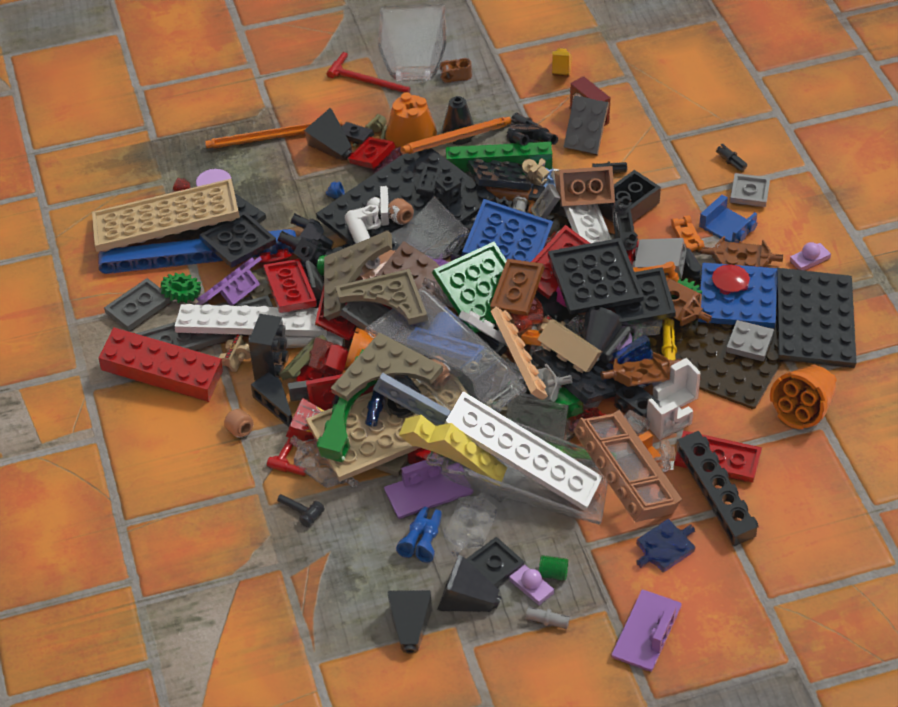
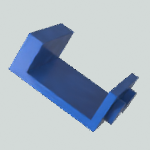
M721 195L700 214L699 227L720 239L725 236L726 242H742L748 233L756 229L758 224L757 213L754 212L746 219L728 209V197Z

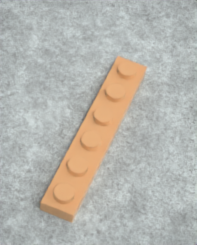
M496 306L491 310V313L529 391L543 401L548 395L545 391L546 386L544 382L538 377L539 371L531 363L532 357L525 351V343L518 337V329L510 321L512 317L506 310L502 311Z

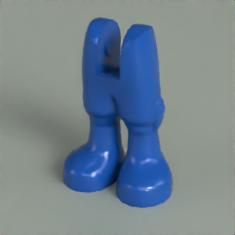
M424 506L420 510L415 520L410 524L408 535L401 539L396 546V551L400 556L405 558L412 557L416 547V556L420 561L425 563L433 561L435 551L431 542L438 534L442 518L440 510L436 509L431 519H427L428 507ZM421 534H423L421 540L419 541V543H418L417 546H416V541H417V539H418V536L421 535Z

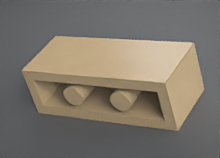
M549 320L537 339L542 342L541 346L548 351L554 350L558 353L557 357L564 362L570 361L574 364L573 368L581 373L583 371L590 372L602 353L601 350L556 320Z

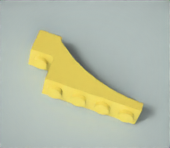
M418 415L406 418L399 433V436L410 445L448 457L475 471L495 486L501 485L507 467L489 452L472 442L453 423L435 426L424 416Z

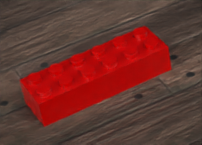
M113 327L98 357L102 371L207 402L210 401L223 372L221 358Z

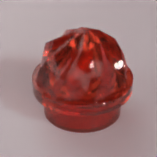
M178 177L174 183L173 191L190 189V183L185 178L181 179Z

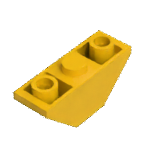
M557 48V51L552 52V74L570 75L572 55L567 49Z

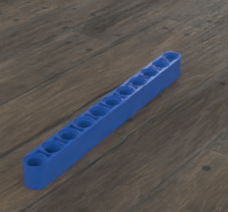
M291 229L268 231L276 238L277 244L260 253L270 252V254L278 253L277 250L288 248V251L293 253L292 247L278 242L277 239L281 231L296 237L295 231ZM200 239L112 248L106 252L100 251L98 254L99 271L104 274L223 261Z

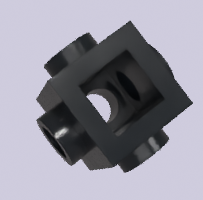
M449 172L435 180L436 196L443 203L449 205L461 198L462 184L459 178L454 177Z
M302 237L293 253L301 258L303 264L306 265L305 262L309 260L317 266L318 258L325 256L327 250L322 247L320 241Z

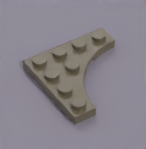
M389 231L324 257V317L328 321L341 316L339 314L346 302H339L335 286L355 282L362 272L361 268L369 260L374 261L382 254L392 250V234Z
M410 269L335 286L340 303L353 301L377 302L390 306L400 312L409 325L428 321L427 312Z
M379 332L331 387L332 393L348 401L358 391L366 387L367 383L379 379L382 373L392 378H395V375H408L409 378L419 379L432 384L443 372V366Z

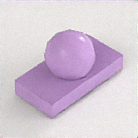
M810 242L804 245L801 252L790 256V262L798 270H806L830 259L831 253L821 243Z
M523 565L509 576V581L538 605H541L554 594V589L542 580L540 572L535 569H529L526 565Z

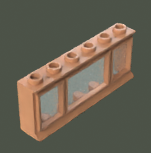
M618 410L609 415L587 419L580 418L573 432L634 522L673 514L682 498L622 412Z

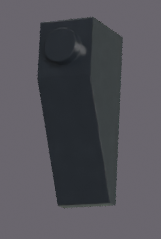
M268 372L251 384L252 396L289 427L292 422V413L282 382L277 376L274 377Z

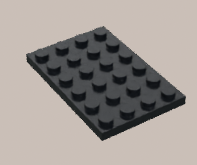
M777 268L778 360L855 368L857 362L852 276Z

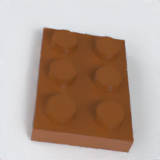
M507 259L490 305L491 310L497 306L502 311L506 310L508 313L528 316L545 268L542 263Z

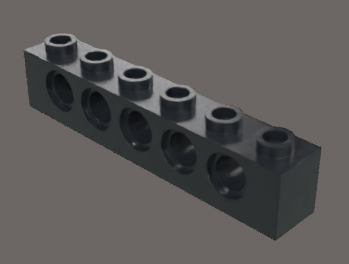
M699 430L677 439L679 455L732 544L736 546L755 538L757 528L759 527L758 522L754 516H750L748 506L738 496L739 492L735 484L730 483L729 475L725 468H721L717 454L710 450L708 439L705 436L703 437ZM734 518H740L742 520L736 521L734 520Z

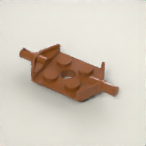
M723 236L715 247H702L701 254L712 255L717 264L767 267L768 264H771V261L783 262V254H772L764 240H762V245L725 242V236Z
M666 277L671 296L676 295L679 297L676 300L672 299L676 311V317L673 318L680 321V326L696 320V318L709 323L712 315L702 311V294Z
M653 352L652 359L625 362L624 364H618L617 358H615L613 369L602 371L601 379L613 378L627 387L670 380L671 365L682 359L669 360L656 352Z

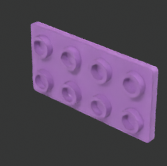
M252 257L243 263L235 271L210 288V290L198 297L197 300L199 302L195 305L204 304L219 292L230 306L237 303L260 285L249 269L262 259L258 257L254 260Z
M440 456L401 468L402 481L384 487V491L398 519L418 513L424 506L430 509L473 494V488L460 464L456 462L442 467Z
M642 590L612 652V658L650 672L653 671L682 604L678 601Z

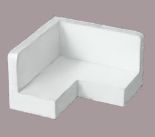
M685 358L671 365L670 380H666L653 388V397L660 401V408L673 401L678 407H682L698 399L701 373Z
M652 398L648 400L646 425L659 440L692 424L693 410L689 406L681 409L673 401L660 408Z

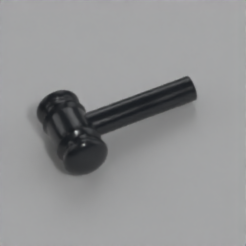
M282 494L277 499L278 502L302 513L299 521L305 527H310L317 517L321 515V512L325 510L323 504L319 501H313L308 508Z

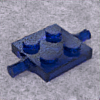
M669 519L665 520L637 539L636 544L644 553V556L636 560L637 565L642 568L651 562L657 565L664 573L695 552L696 547L687 538V536L695 532V528L690 524L683 530H680Z

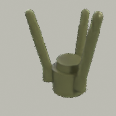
M377 114L365 127L372 129L374 132L382 131L380 139L384 140L387 120L384 116Z

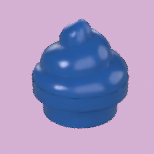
M335 181L330 184L326 191V195L334 199H338L345 194L342 183Z

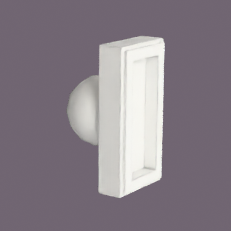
M380 186V198H371L367 206H378V214L381 213L382 225H388V187Z

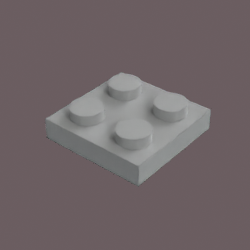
M735 173L730 203L766 207L770 177Z
M737 320L726 352L764 362L774 329Z

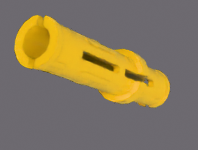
M666 318L662 321V354L669 360H676L677 347L675 345L674 320Z

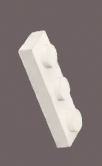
M461 311L458 318L507 346L500 329L498 331L493 329L494 324L487 320L482 322L479 320L481 316L472 311L469 313Z

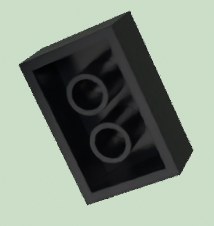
M633 170L614 184L615 202L624 196L631 198L633 222L660 203L661 187L636 170ZM614 203L598 204L602 216L613 222Z
M259 314L249 339L254 380H258L268 372L274 377L277 376L279 378V374L284 369V363L288 361L289 351H286L287 338L284 336L286 327L283 325L282 317Z

